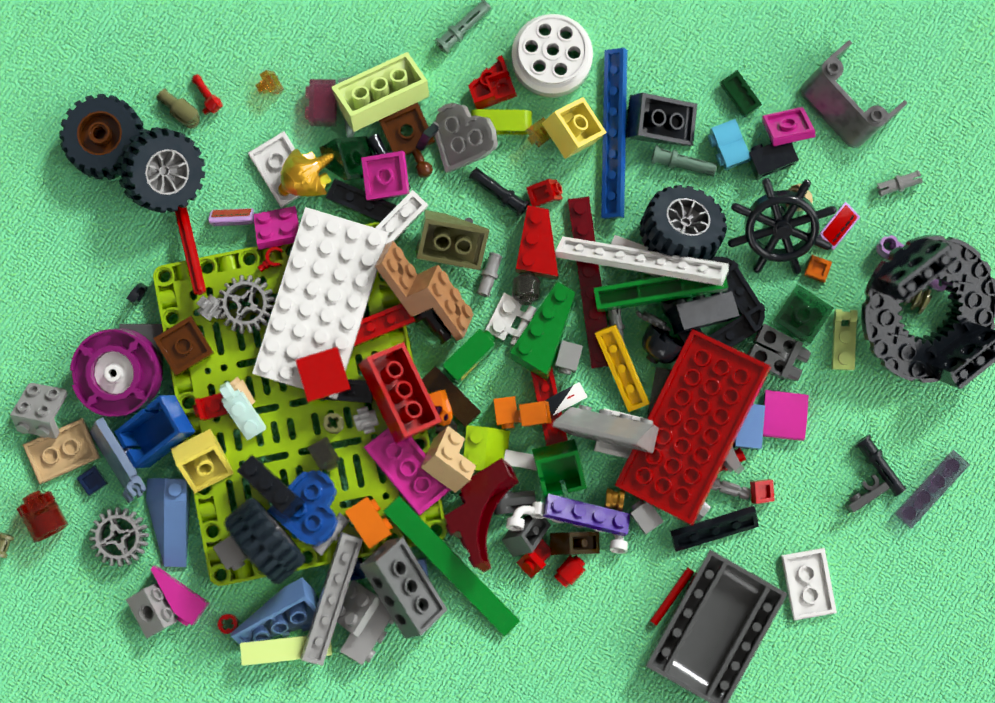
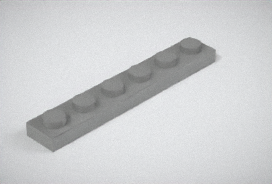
M340 532L303 648L302 661L322 666L324 664L363 542L361 537Z

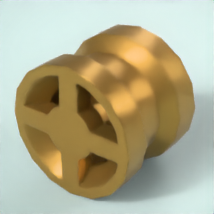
M607 488L605 508H614L622 512L625 490L613 491L611 488Z

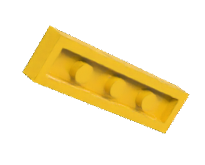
M614 324L596 331V338L628 412L649 405V400L617 325Z

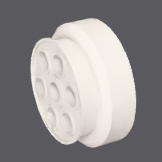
M558 14L538 16L527 22L517 33L512 47V66L516 77L526 89L543 97H561L575 91L586 80L593 60L592 43L583 27L573 19ZM547 28L551 33L543 36L539 33V30ZM563 31H568L572 36L569 39H564L560 34ZM533 44L537 47V50L535 52H528L526 46ZM551 47L556 48L558 54L554 56L549 55L547 50ZM570 51H577L580 56L573 59L569 57L568 53ZM536 64H542L545 70L537 72L533 67ZM557 67H563L565 68L566 73L564 75H558L556 74L555 69Z

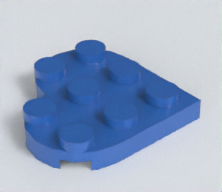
M320 470L305 471L288 486L305 502L291 518H288L272 505L268 512L299 540L308 545L319 546L332 537L338 525L335 513L330 508L337 494V489L331 478Z

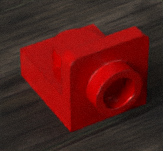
M547 179L526 187L531 205L534 207L563 200L561 195L563 190L556 179Z
M218 393L204 398H196V404L193 405L195 416L200 417L202 421H207L229 414L221 401L224 398L223 395Z

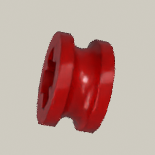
M225 614L218 620V628L224 634L232 633L239 625L238 619L232 614ZM231 618L233 620L231 624H234L233 628L224 629L223 625L225 624H223V620Z

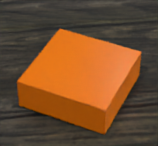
M811 255L804 276L825 283L832 262Z

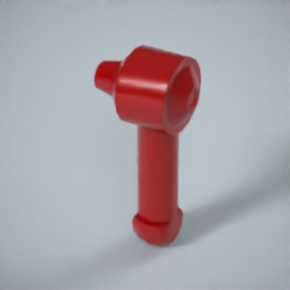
M199 74L193 75L192 82L195 83L205 98V107L202 112L205 115L209 113L215 114L223 107V103L219 97L210 92Z

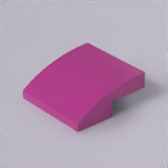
M765 390L763 436L804 441L809 395Z

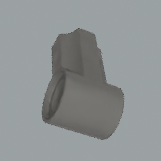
M535 490L513 493L508 491L498 503L494 515L513 513V511L523 505L532 506L533 502H536Z

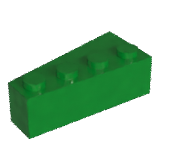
M557 281L510 351L512 360L546 381L548 380L565 327L576 300V292Z

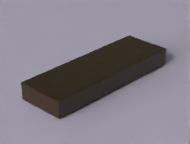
M436 366L422 379L425 387L431 393L446 390L453 415L465 427L481 413Z

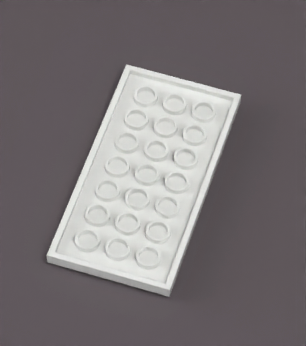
M305 207L252 374L304 390L295 360L335 347L339 348L345 371L347 370L378 271L375 265L386 246L389 232ZM339 393L328 397L337 400Z

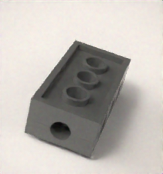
M403 537L386 541L360 565V568L404 638L422 636L447 611L446 606Z

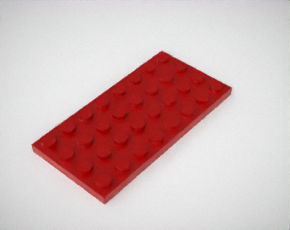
M692 329L648 417V420L653 421V425L659 428L654 451L649 453L632 449L615 486L693 525L771 366Z

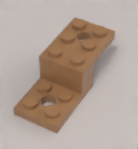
M394 241L387 243L375 268L410 316L413 317L433 308L455 340L463 339L474 314L471 307L462 299L459 290L450 282L447 273L442 271L439 265H436L417 274L414 266L404 256L402 249Z

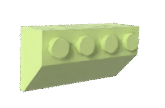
M408 52L331 87L341 112L353 132L429 97L428 81Z

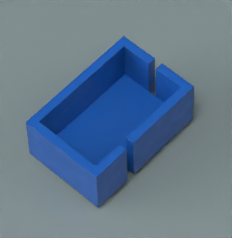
M175 395L158 396L146 406L147 409H142L115 431L123 448H141L130 449L125 452L135 469L150 468L168 454L171 448L179 445L195 433Z

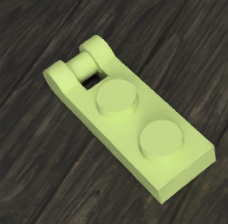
M835 309L833 370H855L857 310L843 312L842 309ZM842 320H849V325L841 326Z

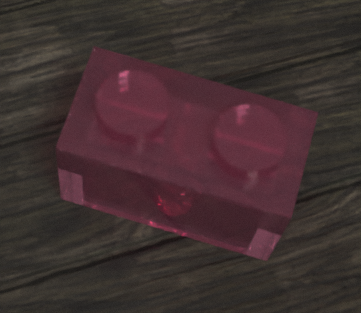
M310 79V86H306V99H309V107H305V119L309 120L310 126H336L337 100L331 88L337 84L336 80Z

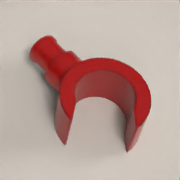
M271 247L267 250L266 259L261 265L257 266L261 272L271 266L275 268L282 266L280 263L270 261V255L273 252H284L281 248Z

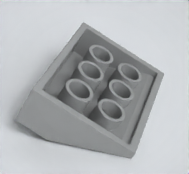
M579 405L578 408L570 407L553 422V427L573 436L649 453L654 451L659 430L657 426L653 425L651 420L641 418L640 422L632 420V416L620 414L619 417L611 416L612 412L599 409V413L591 411V407Z

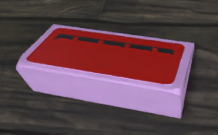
M845 202L819 233L818 237L832 244L831 249L834 250L860 216Z
M254 209L212 210L208 221L212 226L253 225Z

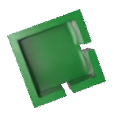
M575 439L532 449L544 499H546L548 494L563 495L561 480H564L568 493L587 489Z

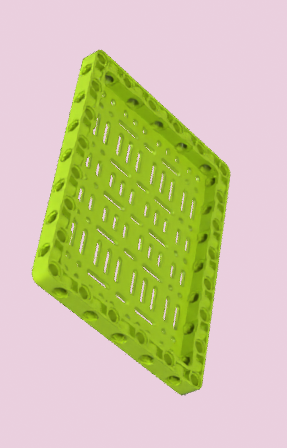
M379 222L364 225L376 228ZM294 243L276 246L284 252H273L270 255V261L280 263L282 266L278 268L271 266L263 272L257 266L261 265L266 259L265 255L269 248L259 250L258 246L200 257L199 261L206 290L212 288V296L216 299L224 298L219 291L223 290L226 292L228 290L224 284L232 283L231 278H235L238 283L240 282V275L244 276L245 281L248 275H252L253 282L257 277H265L268 286L264 291L272 289L273 293L271 295L278 294L290 257L287 255V251L293 247ZM253 255L256 257L254 264H245V259L248 256ZM186 260L157 267L153 273V280L163 332L192 316L198 326H203L205 338L214 352L213 355L178 376L174 374L170 367L175 396L195 430V433L184 440V442L211 429L218 440L217 435L222 432L226 445L225 456L234 474L211 485V490L208 494L203 495L201 491L194 493L211 582L217 586H225L266 577L249 559H246L244 561L245 565L236 571L232 568L226 570L213 548L231 536L224 525L225 519L232 513L226 482L228 480L233 482L237 508L246 501L242 481L244 477L237 470L240 468L239 463L246 461L251 455L258 458L287 452L289 454L288 458L263 464L279 479H281L280 471L285 469L289 485L297 477V466H301L303 472L320 470L322 472L321 462L326 461L330 478L337 489V494L330 506L335 516L340 512L349 520L345 511L351 507L341 508L340 503L342 501L372 496L381 508L378 513L382 519L387 517L383 510L399 495V491L387 476L386 482L380 483L376 462L364 448L372 441L371 436L373 434L378 436L388 428L374 397L371 405L372 410H375L379 425L374 426V432L365 434L364 430H357L353 416L357 415V409L365 407L366 403L315 400L306 405L290 407V401L306 398L305 391L287 385V390L282 392L279 382L269 379L271 393L265 395L262 377L252 374L255 365L243 368L237 367V363L240 361L258 357L260 348L255 346L253 333L250 334L247 327H245L243 335L246 349L240 351L237 333L231 330L232 324L229 326L224 325L227 318L222 320L219 318L217 320L213 317L209 321L201 314L199 316L194 315V312L200 308L196 304L202 295L206 298L208 296L206 292L200 296L197 295L196 300L191 299L193 289ZM206 264L213 265V270L209 274L203 273V268ZM378 271L368 300L370 316L401 304L386 281L380 280V273ZM169 272L171 275L170 280L162 282V274ZM241 288L234 295L243 296L250 288ZM257 290L255 298L259 299V303L256 305L263 308V297ZM238 308L230 310L234 319ZM249 313L242 321H250L252 315L257 317L259 314ZM172 314H178V322L176 324H169V317ZM216 322L220 326L224 347L223 355H219L213 329V324ZM261 322L259 323L261 327L259 332L262 342L267 326ZM407 326L377 337L374 341H368L353 347L346 370L347 378L365 380L364 376L358 374L355 359L358 354L364 360L366 357L371 356L373 351L381 352L404 342L413 360ZM222 365H227L226 371L221 370ZM207 368L211 369L210 374L205 373ZM238 376L246 384V378L251 377L255 393L254 400L256 401L252 404L253 408L278 404L279 409L258 414L266 425V430L262 432L264 445L260 447L258 446L256 436L246 440L234 420L231 419L230 414L220 416L219 422H215L214 418L202 421L200 417L195 416L193 407L191 409L185 408V401L188 398H193L195 405L196 398L210 396L209 385L213 384L215 392L218 394L221 393L219 390L221 385L226 381L231 382ZM345 407L350 408L353 421L352 428H347L344 416ZM329 410H333L334 413L339 414L344 420V428L339 433H330L323 426L324 418ZM313 413L318 414L321 429L319 435L314 433L311 418ZM289 418H292L294 422L295 440H291L287 426ZM273 421L277 422L279 443H275L273 440L271 429ZM235 429L240 431L243 447L241 451L236 449L233 434ZM428 430L412 437L415 441L421 439L425 442V448L423 449L425 454H427L430 448ZM356 437L362 439V442L356 445L329 449L328 447L332 442ZM318 447V452L299 455V450L302 448ZM355 454H358L360 457L365 482L363 488H360L357 482L353 462ZM339 457L343 458L349 486L347 491H343L337 465ZM250 484L252 499H256L268 511L271 507L269 501ZM384 493L389 494V498L387 500L383 498ZM400 496L410 506L406 499L403 496ZM439 499L419 517L430 528L433 525H440L442 527V534L439 537L442 540L446 537V520L444 518L442 500ZM388 519L393 527L390 530L391 533L397 534L399 538L403 537L409 548L415 547L416 545L391 519ZM278 522L295 542L302 554L305 551H310L313 554L312 562L308 564L304 562L296 571L331 564L338 540H334L323 555H321L311 547L312 545H308L298 538H293L292 533ZM349 523L341 531L361 537L354 526L351 527ZM213 525L219 530L215 538L210 537L208 533L209 528ZM388 537L371 549L368 548L363 540L357 558L371 556L380 546L388 541ZM221 568L227 573L224 581L218 580L216 576L217 571Z

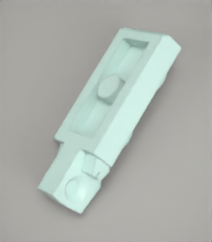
M229 382L222 384L219 390L224 397L221 400L223 406L246 440L265 431L266 425L243 391L240 392L239 389L234 391Z

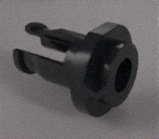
M433 308L414 317L415 323L423 321L432 334L439 338L440 344L445 343L451 338L452 334Z

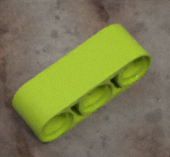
M476 109L470 111L471 116L490 118L496 129V135H529L532 133V111Z

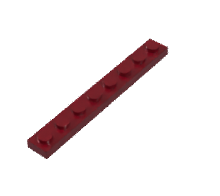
M589 196L568 199L573 238L596 242ZM576 261L591 369L609 367L595 335L596 331L607 327L606 312L597 311L594 288L602 287L599 265Z

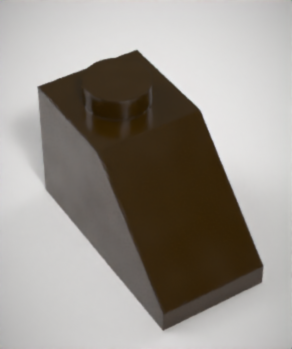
M599 532L550 533L551 555L600 553Z

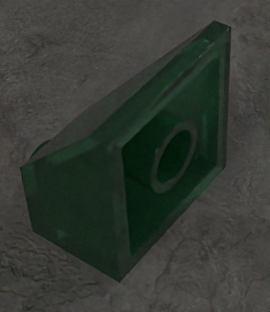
M367 136L335 138L321 146L322 156L328 153L334 154L333 160L325 167L345 181L364 179L361 158L373 156L371 148L366 141Z

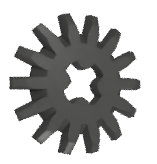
M636 311L637 316L661 330L671 331V328L666 326L667 322L646 311L643 313Z

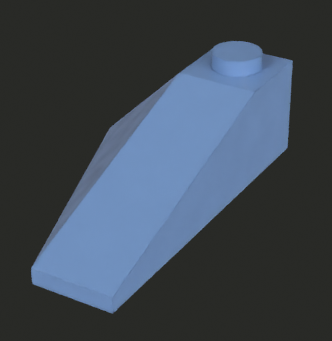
M147 478L146 502L163 564L165 567H187L191 487L186 479Z
M300 578L283 587L231 633V637L240 645V643L270 640V637L281 634L283 637L290 635V632L302 629L303 632L310 630L319 598L315 590L303 578Z

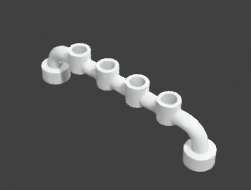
M533 502L532 506L523 505L518 507L513 512L512 517L507 518L506 528L511 531H523L525 521L521 516L524 514L531 515L537 519L546 518L543 517L545 503ZM551 519L555 523H564L562 521ZM573 524L574 527L583 528V526ZM613 534L615 540L610 542V551L617 554L627 553L628 542L624 541L623 536Z

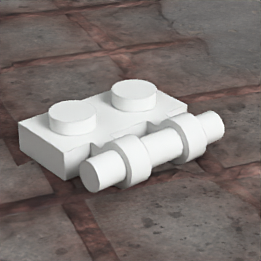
M504 293L486 330L502 341H505L508 334L513 336L510 344L514 346L534 317L537 309L529 305L526 312L520 310L523 302ZM516 317L522 319L517 329L512 328Z

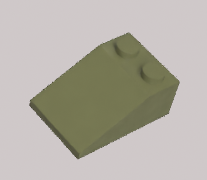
M425 210L416 247L417 259L480 270L489 229L445 213Z

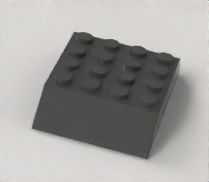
M709 550L695 571L654 645L646 667L709 703H728L788 593L716 552Z

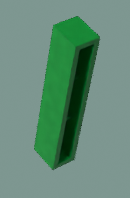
M662 276L594 288L597 311L603 312L727 291L728 285L726 278L721 286Z

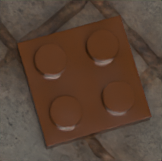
M192 316L153 338L176 376L214 354Z

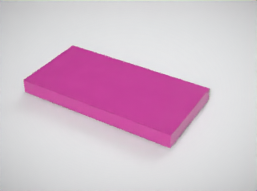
M387 428L364 447L419 516L450 491L448 487L421 468L426 454L412 437L396 444Z

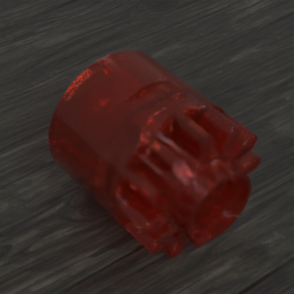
M40 490L35 491L22 499L24 504L17 508L34 543L60 532L69 525L51 491L41 493Z

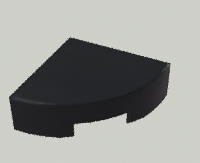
M434 123L430 125L421 135L415 148L423 151L428 146L429 140L433 136L435 137L439 127Z
M139 283L126 299L138 305L148 287Z

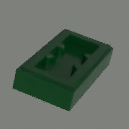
M738 70L720 81L719 84L743 117H746L762 106V103Z

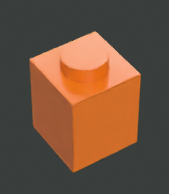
M515 396L494 399L497 426H501L502 429L515 428L514 424H518Z
M548 401L519 405L520 410H517V419L519 423H522L523 427L551 423Z

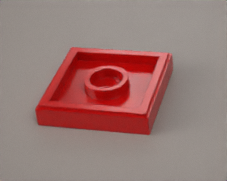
M338 347L295 360L308 402L351 390Z

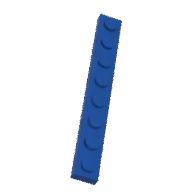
M625 48L605 50L603 128L607 133L603 136L601 218L603 219L624 218L627 49Z

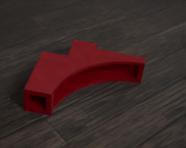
M502 458L473 475L471 480L460 489L461 493L459 495L464 504L444 516L447 522L445 527L448 533L460 539L463 547L469 552L468 560L472 567L478 568L483 572L491 569L487 554V533L491 517L504 495L519 483L512 466Z

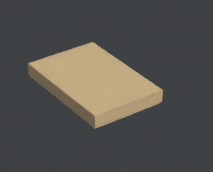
M84 418L59 428L60 433L56 439L39 437L23 444L40 485L101 458Z

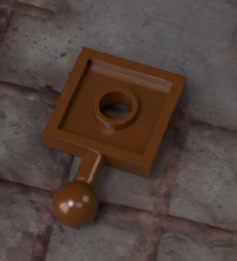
M416 103L379 120V123L392 152L404 151L405 156L412 153L417 163V175L421 178H428L433 171L432 165L424 161L421 151L415 148L421 135L428 128V124L419 104ZM404 126H410L413 129V133L408 137L401 134V129ZM433 137L429 140L428 146L435 143Z

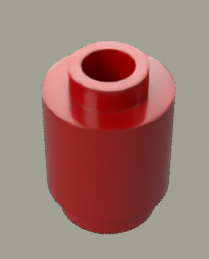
M570 555L558 567L554 577L567 588L569 585H573L586 571L583 567L586 563L577 555L574 558Z

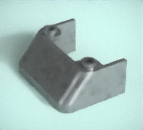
M848 40L803 83L801 95L846 145L851 148H858L898 114L907 102L904 100L890 113L877 105L870 107L864 112L836 82L844 70L843 64L838 58L852 44Z

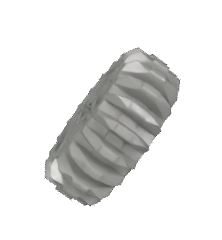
M240 275V282L237 283L235 278H231L233 285L230 286L228 283H225L224 286L228 290L226 292L223 290L219 291L224 298H217L223 303L217 309L224 311L219 315V318L221 320L227 318L224 322L225 326L232 324V331H236L239 326L241 334L245 332V327H247L248 332L251 334L253 333L252 326H255L260 331L259 323L262 322L265 326L268 325L265 317L270 318L271 314L268 313V310L272 311L274 307L269 305V303L275 302L276 299L268 297L273 291L272 289L264 291L268 284L264 282L260 285L261 279L259 277L253 282L252 275H248L247 281H245L243 275ZM250 287V290H247L243 296L234 295L237 290ZM257 290L263 297V308L255 305L254 300ZM230 300L238 306L235 319L229 310ZM243 301H248L251 306L244 308L241 304ZM249 313L259 314L253 320L242 321Z
M119 507L115 508V515L111 509H108V517L100 514L99 517L102 522L94 520L93 523L98 528L90 529V532L96 533L95 537H89V541H96V544L92 545L91 549H99L95 556L100 557L104 555L101 560L103 563H106L110 558V566H114L116 560L119 567L123 566L124 560L127 565H131V557L136 561L139 560L136 552L145 553V550L140 548L141 545L148 546L149 544L147 541H143V537H149V533L142 532L148 526H140L139 524L143 521V518L139 517L135 520L137 512L133 511L129 515L128 508H124L122 514ZM116 519L128 521L133 528L123 530ZM110 523V535L103 540L104 530ZM118 533L126 534L121 538V542L113 540L118 536ZM136 534L134 546L128 551V540ZM115 544L118 550H121L122 555L112 554L105 546Z

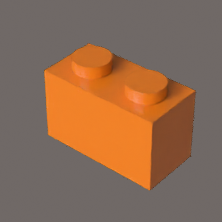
M366 497L346 510L345 513L368 548L371 549L392 535L390 530L393 527L387 517L382 519L378 513L381 508L375 499L370 501L369 497Z

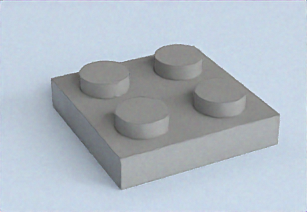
M352 580L348 586L337 623L353 635L359 637L380 604V598L359 582Z

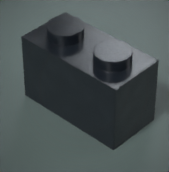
M770 141L771 144L763 147L762 144H759L750 149L751 159L749 164L756 180L793 166L799 161L792 142L773 146Z

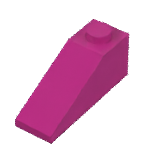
M152 566L151 571L173 613L178 616L177 620L185 626H188V624L195 625L210 602L160 567Z

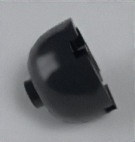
M650 324L642 338L643 349L648 354L646 358L654 364L658 362L669 364L676 361L684 343L677 337L674 339L670 336V332Z

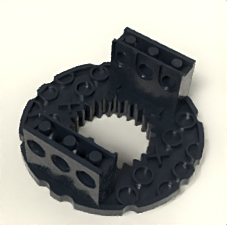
M925 235L906 241L905 246L902 248L896 247L889 253L887 260L881 261L878 264L865 289L866 301L862 304L861 321L864 337L870 342L871 353L874 357L880 358L881 365L889 372L909 381L915 379L922 383L941 381L962 389L995 363V279L990 275V265L986 261L981 260V254L974 247L952 237L945 239L941 235ZM935 278L941 280V283L947 286L945 290L951 292L948 296V299L952 300L948 304L951 311L946 312L948 320H943L944 326L937 327V333L931 332L930 336L923 335V338L910 335L908 330L903 329L905 324L899 322L903 318L901 315H898V312L902 310L899 303L909 302L912 296L920 290H925L927 288L926 285Z

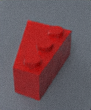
M527 205L516 272L558 280L549 209Z

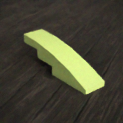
M308 635L240 643L242 665L301 659ZM330 642V645H329V648H328V651H327L326 656L332 655V645H331V642Z

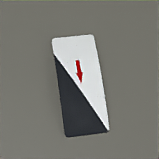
M577 383L545 401L549 402L550 412L552 415H555L587 398V395L581 384Z

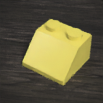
M211 429L171 448L176 466L194 493L234 474Z

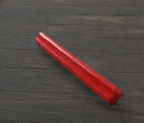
M187 206L184 208L178 207V210L174 212L194 294L200 296L206 293V286Z

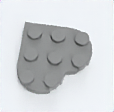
M456 103L445 104L438 109L439 113L436 116V121L433 123L439 127L435 139L445 173H451L481 160L498 147L496 129L490 118L471 116L467 106Z

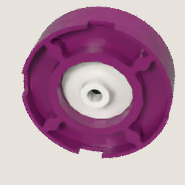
M108 329L90 335L78 346L70 365L74 384L72 387L78 399L89 410L107 417L124 416L143 409L155 398L162 382L163 369L158 351L145 336L130 329Z

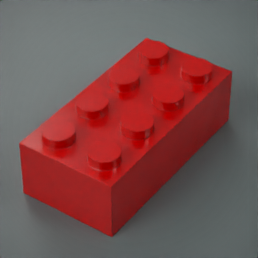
M404 342L368 356L358 364L396 444L427 431L442 422Z

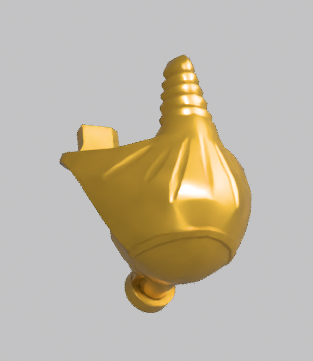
M294 149L282 166L280 172L281 184L278 187L279 194L282 196L289 194L296 196L326 195L327 192L324 188L331 182V179L326 172L320 176L319 172L333 160L334 154L328 153L316 158L313 152L301 154L298 149Z

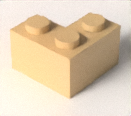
M447 426L433 439L421 468L456 493L471 480L476 465L459 453L465 438Z

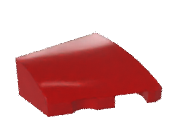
M502 55L496 58L497 62L490 69L486 68L479 78L474 79L468 85L476 109H484L517 97Z

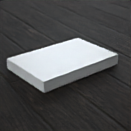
M285 132L280 133L248 153L281 208L301 197L292 194L282 196L278 192V187L281 184L280 172L282 166L295 149Z
M825 548L781 555L792 619L800 620L837 613Z

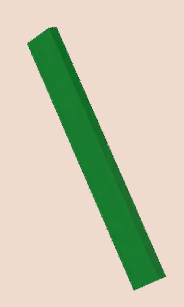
M399 495L383 510L399 529L503 636H506L520 622L511 610Z

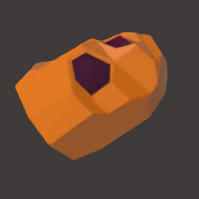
M446 390L430 393L429 396L442 421L439 425H449L453 418V412Z

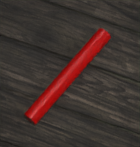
M686 568L650 621L656 626L694 574V571L690 568Z

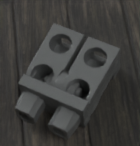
M763 324L758 330L753 341L754 344L751 345L747 354L770 365L769 374L782 380L798 381L803 370L794 367L793 364L796 359L806 363L811 352L802 347V342L796 341L788 335Z

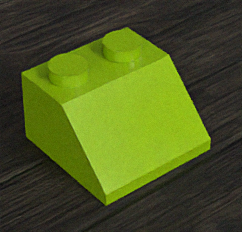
M466 426L464 457L476 465L474 471L480 472L499 459H504L505 451L509 447L510 431L490 427Z

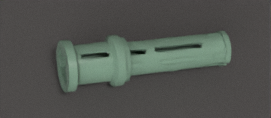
M481 0L455 26H449L447 32L434 40L437 46L445 54H448L450 52L449 49L457 42H461L464 38L463 35L491 10L490 5L485 0ZM476 13H478L468 24H466V22H467L473 15H475Z
M655 145L651 164L667 165L670 169L674 167L683 168L714 177L717 169V163L678 154L677 150L668 151L661 149L658 145Z

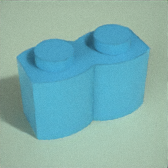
M735 119L710 129L708 139L712 147L715 146L718 151L716 159L720 167L723 166L725 170L750 161L751 157Z

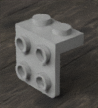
M36 383L28 384L10 414L16 430L23 434L28 433L43 438L56 439L60 432L54 418L68 395L66 389Z

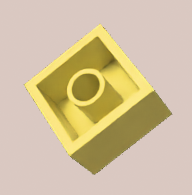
M584 97L554 111L542 122V125L565 159L593 145L607 133Z

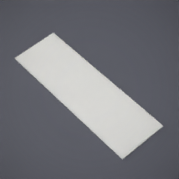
M506 449L504 460L511 466L537 471L533 454Z

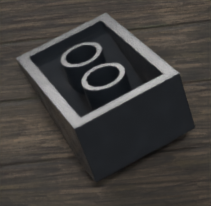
M647 93L630 95L626 138L645 142L693 146L697 104Z

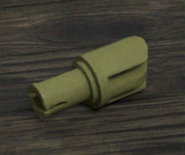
M162 89L158 93L157 100L170 109L172 117L188 128L198 126L200 117L195 107L184 98L177 99L166 89Z

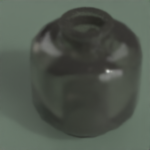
M520 272L512 281V297L519 301L521 305H531L532 302L540 297L539 278L532 272Z

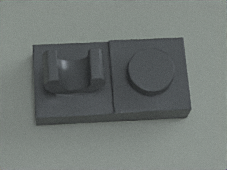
M876 475L870 476L874 482L872 486L867 485L866 481H862V487L869 491L862 495L858 492L848 499L850 503L845 507L849 513L856 512L890 489L887 483L882 482L879 484V479Z

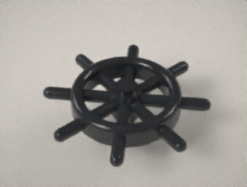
M764 178L762 184L766 195L757 199L750 208L738 203L732 204L731 209L734 212L746 216L744 222L745 235L730 239L728 246L736 247L748 243L751 249L760 256L753 268L755 273H760L767 260L773 262L789 261L793 273L799 274L801 267L797 258L806 254L813 245L825 250L832 248L830 242L818 237L819 219L835 214L837 209L834 206H830L816 211L813 204L804 197L811 186L809 179H805L796 193L786 190L774 191L770 179ZM786 203L790 205L785 212L784 207L779 206V204ZM771 207L773 217L766 216L762 212ZM798 207L806 212L805 215L792 219ZM756 221L769 226L754 231ZM809 223V229L807 232L795 228L797 226ZM772 235L766 246L758 240ZM790 235L801 239V241L793 246ZM782 239L785 249H774L778 241Z

